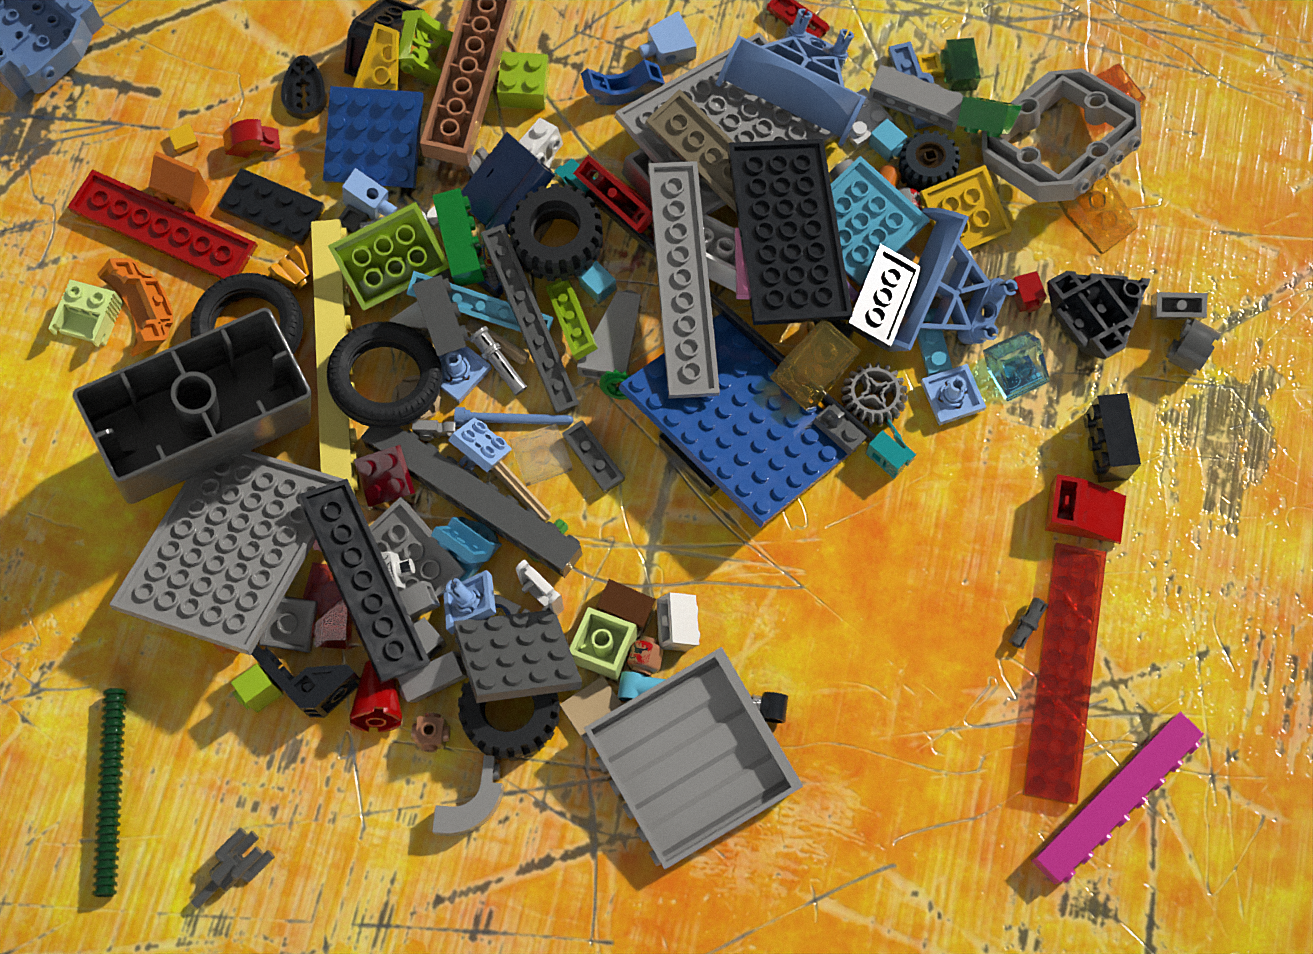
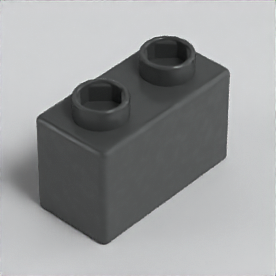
M261 308L80 386L73 391L72 395L124 500L129 504L137 503L302 428L311 421V389L273 313L268 308Z

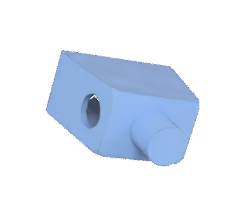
M679 11L649 27L648 43L639 46L643 59L655 55L661 66L696 59L697 45Z
M356 168L342 186L343 204L345 206L349 204L368 214L371 220H376L381 214L387 216L398 209V207L388 202V191Z

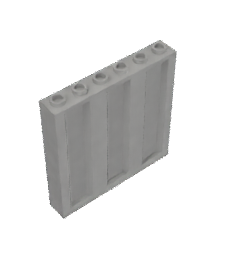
M722 647L584 727L586 733L582 737L589 749L595 747L599 757L595 759L602 772L609 771L613 780L609 781L610 786L616 796L622 794L626 801L622 807L629 819L635 817L639 824V827L636 828L638 835L643 843L649 841L653 848L649 852L656 866L662 864L664 869H667L803 787Z

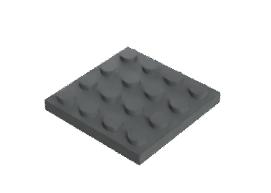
M551 610L493 616L484 620L468 619L454 621L453 630L476 703L581 689V677L558 617Z

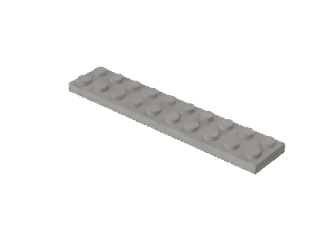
M697 161L649 163L648 175L668 399L719 396L720 390Z

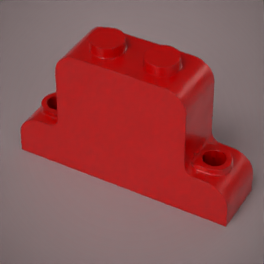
M587 155L573 174L637 232L642 234L653 221L651 205L622 179L609 172L598 161ZM598 172V177L593 179L594 174Z

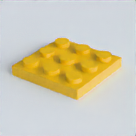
M986 165L919 192L925 208L946 209L969 217L959 239L966 250L1012 231ZM930 219V222L934 228L936 221Z

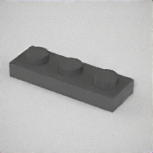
M583 420L562 433L564 440L604 494L625 480L622 472Z

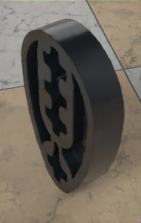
M306 55L297 56L286 71L281 88V100L285 110L292 117L302 120L311 119L319 115L327 103L326 88L322 75L316 64ZM306 64L307 66H305L304 75H302L300 68H302V65ZM304 84H307V86L305 87V91L307 94V96L305 97V101L307 103V107L305 108V110H301V108H303V103L301 101L303 94L301 88Z

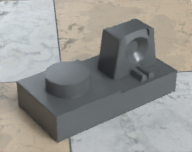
M835 404L829 405L815 417L813 423L850 455L866 440L867 436L853 423L848 421L844 417L845 413L836 407Z

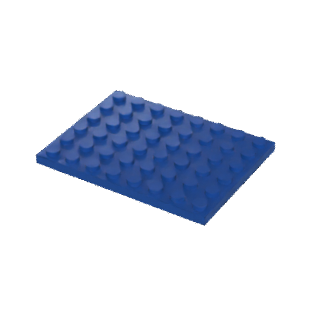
M719 314L713 318L719 396L668 399L664 353L623 381L619 386V390L761 528L849 455L813 423L815 417L823 409L743 333Z

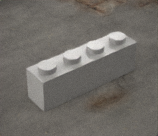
M881 64L868 94V100L952 132L956 130L962 99L965 97L959 92L949 91L941 88L938 84L928 83L914 75H907L893 67H886Z

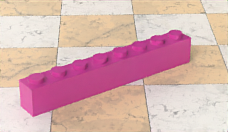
M1181 711L1172 716L1031 861L1054 885L1061 881L1064 884L1067 883L1076 874L1073 869L1080 862L1084 865L1093 857L1094 853L1091 850L1097 844L1103 846L1112 837L1110 831L1116 825L1120 828L1129 820L1131 816L1128 812L1133 807L1139 809L1148 800L1146 794L1151 789L1156 791L1164 784L1166 779L1163 776L1169 770L1172 773L1175 772L1184 763L1181 758L1187 752L1191 755L1200 747L1201 743L1198 740L1204 733Z

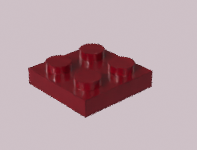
M401 445L354 459L368 507L415 493Z

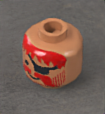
M643 637V640L633 642L627 660L628 665L632 668V672L651 677L652 674L660 670L664 650L661 646L657 645L658 640L651 637Z

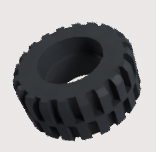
M551 184L550 188H545V186L538 187L537 192L533 193L530 191L525 194L526 199L524 201L522 199L518 201L516 210H513L510 216V239L518 260L528 273L533 270L534 276L539 279L546 276L547 281L555 282V278H561L562 281L569 280V276L572 275L576 278L582 275L583 269L589 270L593 266L592 260L596 261L600 256V249L603 247V229L600 212L595 207V202L590 197L586 198L585 193L580 189H577L575 192L572 186L564 185V188H562L558 184ZM554 219L570 221L579 228L577 236L571 242L559 247L545 246L539 243L534 238V235L542 224Z
M470 681L464 683L461 688L462 696L458 698V707L460 708L458 715L464 732L473 745L479 748L482 753L495 756L498 760L508 758L509 761H515L518 757L524 756L527 758L532 756V752L537 749L540 751L545 747L544 743L548 739H552L554 729L558 727L560 703L557 692L533 695L534 712L530 721L516 731L502 732L492 727L487 721L485 715L486 702L476 703Z

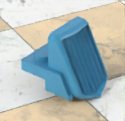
M452 517L447 526H437L431 534L432 537L438 540L437 544L449 550L467 571L459 579L461 582L474 576L484 562L489 561L502 545L494 531L478 521L468 520L465 517Z

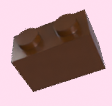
M609 579L596 608L600 612L636 624L637 630L644 633L656 607V599Z

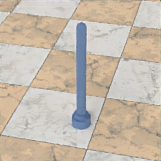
M455 407L454 413L456 427H462L474 417L483 423L571 425L573 423V417L570 415L475 413L466 410L465 407Z

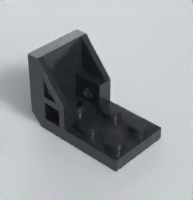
M377 0L354 18L347 35L344 73L353 77L357 76L375 23L397 30L399 32L400 44L404 22L401 20L403 11L422 9L400 0Z
M256 645L251 654L291 700L311 718H325L358 688L360 682L359 676L348 664L306 667L294 677L284 666L279 668L282 662L267 647L262 650Z

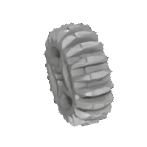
M869 362L866 363L865 369L860 365L857 366L856 372L850 371L849 378L844 379L843 384L845 387L841 389V394L844 395L841 402L847 404L845 409L849 412L853 411L851 414L855 418L859 417V421L862 424L864 420L868 421L869 428L873 426L874 422L880 428L883 426V420L887 423L888 419L892 422V417L898 419L900 416L899 411H904V403L908 399V396L905 395L907 386H902L904 382L903 377L896 378L897 370L890 373L889 365L882 369L879 362L876 363L875 368H872ZM862 383L864 392L861 393L859 398H856L855 388ZM889 392H892L894 401L887 407L884 397ZM867 406H868V407H872V408H874L875 410H871V409H868V408H866V407H867Z

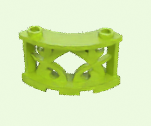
M423 9L403 11L401 20L404 22V27L399 44L398 66L403 72L438 86L442 69H439L434 64L428 51L436 50L440 45L446 46L447 50H449L454 32L444 29V24L429 16ZM412 45L415 46V47H418V48H414L413 51H412L411 54H410L411 46H412Z

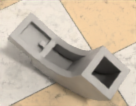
M484 755L481 785L476 796L471 801L455 807L435 806L432 831L435 835L460 836L480 828L494 815L501 803L505 788L502 783H495V779L499 780L501 764L497 763L495 756Z

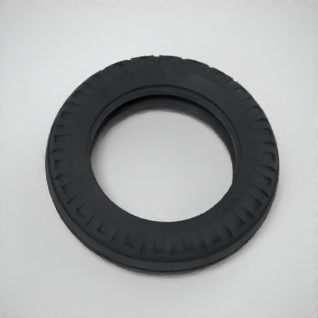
M258 273L234 274L214 283L197 301L190 322L191 339L214 329L218 316L232 302L243 298H260L270 302L277 308L280 315L279 327L294 355L303 333L302 311L293 293L276 279Z
M373 322L350 331L335 346L328 361L327 384L336 405L352 420L373 428H396L417 420L434 404L442 385V366L433 345L417 330L396 322ZM380 347H390L405 352L416 362L419 368L420 379L417 386L409 395L395 402L380 403L364 398L354 389L349 379L352 365L363 353Z

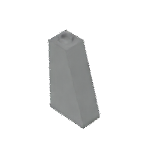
M632 290L616 292L593 334L598 349L578 361V376L600 379L606 371L613 372L615 369L619 372L626 371L628 375L641 309V294H637Z

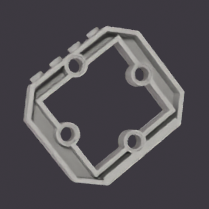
M1083 68L1049 71L1010 102L1022 105L1009 134H1001V138L986 136L987 131L982 130L983 165H986L987 169L1037 202L1074 200L1080 194L1085 193L1098 179H1102L1115 165H1119L1127 155L1140 147L1142 142L1140 102ZM1062 97H1065L1084 109V118L1088 124L1100 125L1106 122L1115 129L1100 141L1090 143L1082 156L1060 174H1057L1041 163V153L1038 148L1026 146L1018 149L1008 141L1021 130L1029 131L1037 128L1041 121L1040 115Z

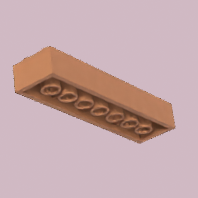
M517 0L463 1L420 141L424 157L469 167L513 20Z

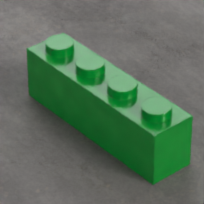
M460 188L432 195L455 285L463 287L484 281L483 271L487 269L483 256H478L477 251L482 249L478 236H473L472 231L476 230L473 216H468L467 211L471 210L468 196L463 197Z

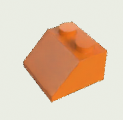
M158 151L155 152L149 187L154 197L169 202L185 211L197 214L210 193L199 170Z

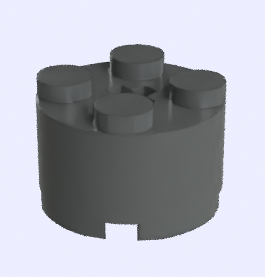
M1187 318L1180 329V339L1172 341L1167 350L1166 357L1169 358L1168 361L1195 376L1197 370L1200 371L1215 348L1212 343L1215 339L1219 340L1221 333L1195 318L1193 320Z

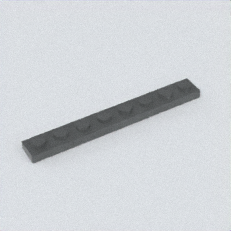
M504 224L481 232L480 236L555 414L578 406L579 401Z

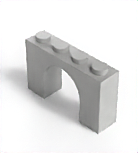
M422 580L399 592L411 621L441 606L432 584ZM451 651L431 661L426 667L398 677L400 683L398 689L402 698L407 700V702L417 703L468 678L461 653Z

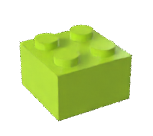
M503 51L497 87L500 107L546 108L550 71L548 54Z

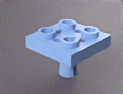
M468 346L440 355L439 358L442 366L441 389L460 404L492 369L491 364ZM450 377L453 378L451 382L446 381V379L450 380Z
M968 364L921 380V385L938 425L986 409Z
M475 417L455 431L448 440L465 454L459 461L461 467L467 463L464 468L465 470H473L477 464L488 472L513 449L503 438L495 435L488 429L485 423L477 420Z
M487 570L462 582L454 578L453 581L450 580L447 583L446 592L443 595L446 629L451 634H454V621L468 619L484 620L496 614L492 575Z

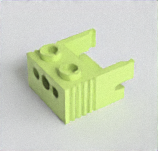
M69 279L68 288L63 293L64 296L60 300L48 329L54 335H57V331L64 335L90 341L98 347L99 344L106 346L115 325L114 322H116L121 306L124 303L115 291Z

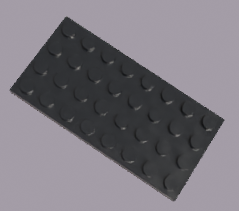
M823 139L728 143L727 152L753 325L848 320L853 316Z

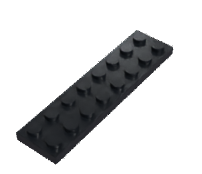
M348 479L299 494L298 500L380 684L428 666L430 660Z

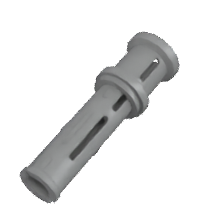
M486 326L476 331L469 338L470 342H474L482 352V358L491 362L515 396L528 387L500 352V344L494 342L488 334Z

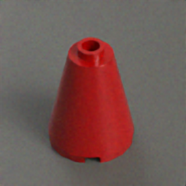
M369 660L365 662L349 716L350 725L355 729L369 732V727L378 728V732L392 731L401 726L403 719L395 681L393 679L380 684Z

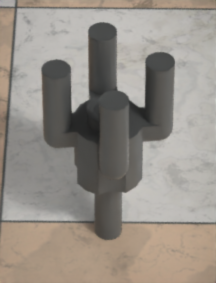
M240 827L215 852V857L219 862L209 871L212 881L191 901L196 908L199 909L220 887L228 891L240 878L245 882L252 881L275 858L271 851L266 850L263 853L257 846L245 858L242 856L259 839L254 831L247 834Z

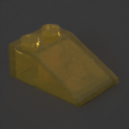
M1108 173L1102 179H1098L1085 193L1080 194L1074 200L1057 201L1065 216L1100 254H1104L1138 228Z
M822 319L786 356L770 378L801 407L809 410L820 403L861 350L829 321Z

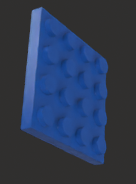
M330 86L323 181L345 183L356 168L381 186L416 189L424 94L413 91Z

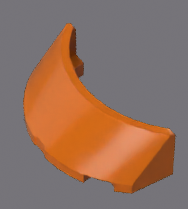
M109 258L97 275L122 298L132 315L136 335L134 347L130 353L132 356H136L162 344L167 339L170 326L173 324L172 306L159 281L151 273L145 274L140 270L138 262L131 258Z

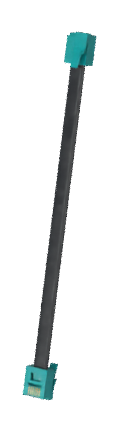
M571 158L566 164L560 165L554 171L555 180L563 187L564 185H569L573 187L575 192L577 189L583 191L586 198L590 197L597 207L656 257L655 242L644 232L642 234L637 232L573 174L579 167V163ZM710 291L711 307L734 325L825 407L835 404L836 407L845 413L844 417L867 436L865 442L869 445L866 455L893 479L904 470L905 465L907 467L915 459L916 453L903 442L901 435L890 419H888L887 425L892 431L895 441L883 430L877 436Z

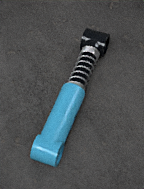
M621 672L617 699L628 702L666 679L647 677L636 672ZM763 692L762 696L754 694L751 696L765 722L785 723L788 704L787 695L777 692Z

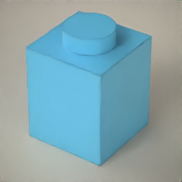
M886 119L871 132L868 145L889 162L894 157H900L903 144H906L908 136L889 119Z
M597 261L593 262V266L589 270L583 269L582 275L578 276L579 285L598 304L616 290V279Z

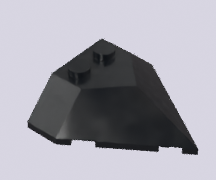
M1066 271L1047 282L1052 314L1081 352L1106 360L1126 347L1129 333L1133 328L1144 299L1145 290L1151 279L1141 278L1140 280L1128 279L1127 276L1096 273L1079 275L1074 271Z

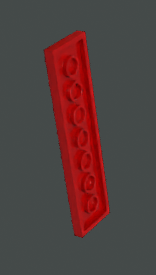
M93 169L68 205L70 212L219 279L242 273L258 247L256 242Z

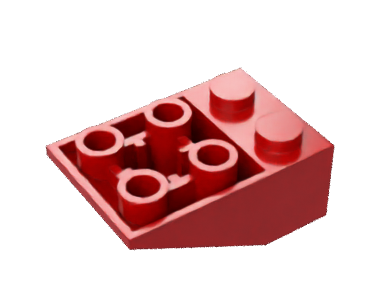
M1057 474L1050 485L1045 531L1121 544L1126 495L1082 478Z

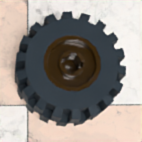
M929 130L923 131V134L917 132L913 138L909 137L906 144H903L898 165L899 172L902 175L900 179L902 184L907 182L906 187L920 192L956 177L960 155L958 146L954 147L955 141L953 139L948 140V135L946 134L939 135V131L929 133Z

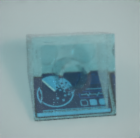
M1026 330L983 350L988 372L1007 402L1050 382L1040 339Z

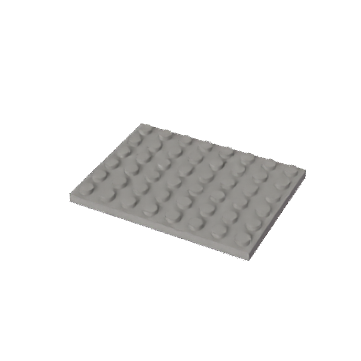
M760 32L747 38V40L760 46L769 43ZM731 48L615 112L616 120L654 163L683 162L645 124L646 119L679 89L734 142L823 139L824 145L840 137L725 80L720 87L716 86L715 84ZM699 177L702 215L704 216L713 213L726 205V203Z
M253 451L244 453L187 479L109 605L115 611L251 655L316 540L298 500L299 494L344 479Z

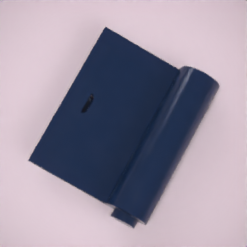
M506 132L461 192L463 197L468 196L471 210L468 211L485 225V230L504 224L509 236L510 216L512 211L516 210L518 201L520 199L524 201L526 199L525 194L530 191L533 193L537 192L538 187L545 186L546 188L555 177V173L510 133Z

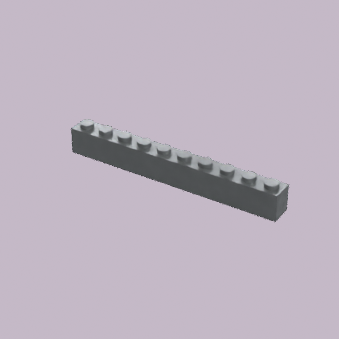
M369 427L361 436L365 447L374 453L401 445L410 477L563 578L568 575L583 555L580 542L571 535L566 537L559 532L560 529L552 522H543L532 509L527 508L525 510L519 506V502L512 496L507 495L505 497L499 493V489L492 483L486 482L485 484L478 479L479 476L472 470L466 469L465 471L459 467V463L450 456L445 458L439 454V450L430 443L424 444L419 441L420 438L410 430L406 432L400 427L389 429Z

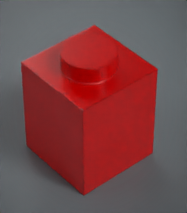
M1035 271L1014 277L1013 280L1017 283L1018 289L1013 290L1016 291L1013 297L1018 311L1027 310L1028 312H1034L1040 309L1047 295L1038 272Z

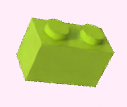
M258 663L231 682L236 689L232 693L241 705L243 704L247 710L252 708L257 713L283 695L272 677Z

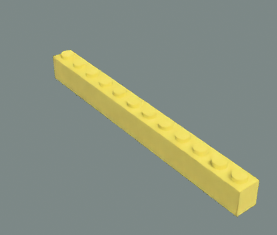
M340 219L311 222L320 467L322 473L348 479L356 497V490L360 489L359 476L355 475L354 459L358 458L357 451H354V443L358 441L357 430L353 428V420L344 414L334 402L327 384V366L331 353L338 342L349 333L348 329H352L351 315H348L347 308L351 307L350 293H347L346 286L349 284L328 245L347 236L348 231L347 228H343ZM354 364L352 365L349 374L350 382L351 374H354Z

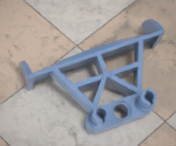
M799 9L793 25L787 28L784 38L760 46L738 36L715 85L720 87L725 80L841 137L838 145L842 147L866 97L846 88L841 74L848 58L847 49L854 38V34L850 31L845 39L844 37L848 30L841 29L835 45H832L805 32L812 13L808 11L804 16L806 9Z
M923 208L922 212L930 219L936 221L917 264L922 267L921 273L892 346L886 351H910L920 329L958 331L957 334L960 342L966 345L981 344L986 340H994L997 336L993 334L999 333L997 326L994 325L1006 295L1010 296L1016 293V291L1012 290L1018 289L1017 283L1012 279L1006 281L1001 278L988 279L959 239L969 218L968 216L941 208ZM953 256L957 261V265L949 284L946 285L941 280ZM968 276L973 284L963 286ZM975 290L965 311L959 294ZM935 293L941 294L943 297L931 324L923 323ZM982 307H983V309H984V315H983V316H982V314H981V308H982ZM950 315L954 324H947Z

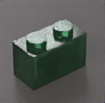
M974 38L946 40L945 47L940 52L941 63H945L944 83H948L949 91L952 92L977 90L981 76Z

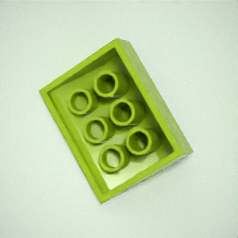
M416 201L328 245L363 311L408 289L413 271L432 277L450 268L446 254Z

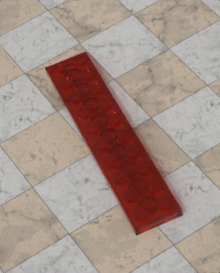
M1055 543L1047 597L1048 607L1045 612L1022 795L1072 805L1078 803L1107 555L1105 551Z

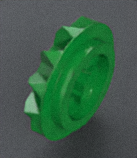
M617 369L613 372L606 371L600 378V389L609 397L621 400L629 399L619 390L617 383H622L632 375H627L626 371L619 372Z

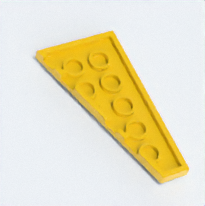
M378 23L374 24L353 88L398 91L399 32Z

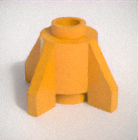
M297 245L278 263L268 268L270 271L268 275L292 290L296 288L302 290L310 283L308 278L311 276V273L308 271L304 254Z

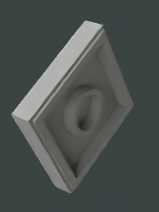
M284 596L259 639V645L307 653L311 652L318 601Z

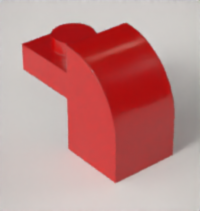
M259 119L237 121L230 125L223 133L226 155L248 158L254 150L277 154L281 149L278 129L262 126Z

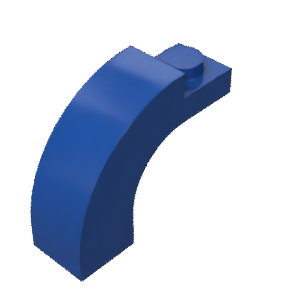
M645 59L632 69L616 75H605L588 68L581 73L585 91L593 95L596 104L611 106L633 102L665 84L659 65Z

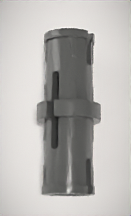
M1033 597L1027 611L1018 619L1019 624L1008 640L1009 643H1012L1013 646L1019 649L1024 648L1033 630H1037L1038 622L1048 607L1047 603Z

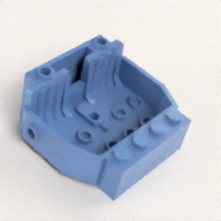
M0 0V82L19 99L29 90H32L35 94L48 90L82 60L93 37L92 35L105 25L93 3L89 0Z

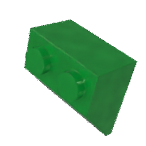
M963 97L957 126L965 127V132L978 134L979 130L987 131L986 136L1001 138V134L1010 133L1022 105L980 97Z

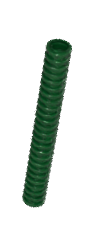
M109 688L102 692V695L105 696L102 699V703L105 706L102 707L104 715L101 716V719L104 720V723H101L103 731L100 732V736H103V739L100 740L102 747L99 749V752L102 753L99 756V760L102 761L99 764L101 772L98 773V777H101V780L98 781L100 789L97 790L100 797L97 798L99 805L96 807V810L99 811V814H96V818L99 820L95 827H98V831H95V835L98 836V839L95 840L97 848L94 849V852L97 853V856L94 857L96 865L93 866L96 873L93 874L95 882L92 883V886L95 887L92 895L95 897H113L117 895L115 886L118 885V882L115 881V878L118 877V873H115V869H118L116 861L119 860V856H116V852H119L117 844L120 843V840L117 839L120 831L117 828L121 824L118 822V819L121 818V814L118 811L121 810L119 802L122 801V798L119 797L122 789L119 787L123 782L120 780V777L123 776L120 769H123L121 761L124 759V756L121 755L124 752L122 744L125 741L122 739V736L125 735L122 728H125L123 720L126 719V716L123 715V712L126 711V707H124L126 699L124 696L127 695V691L119 688Z

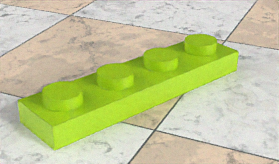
M560 278L545 286L574 358L579 360L597 350L598 347L571 281H562Z

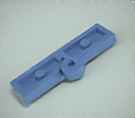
M911 41L889 46L888 54L893 68L907 75H914L928 83H934V78L931 74L921 71ZM911 116L915 130L933 126L931 123Z

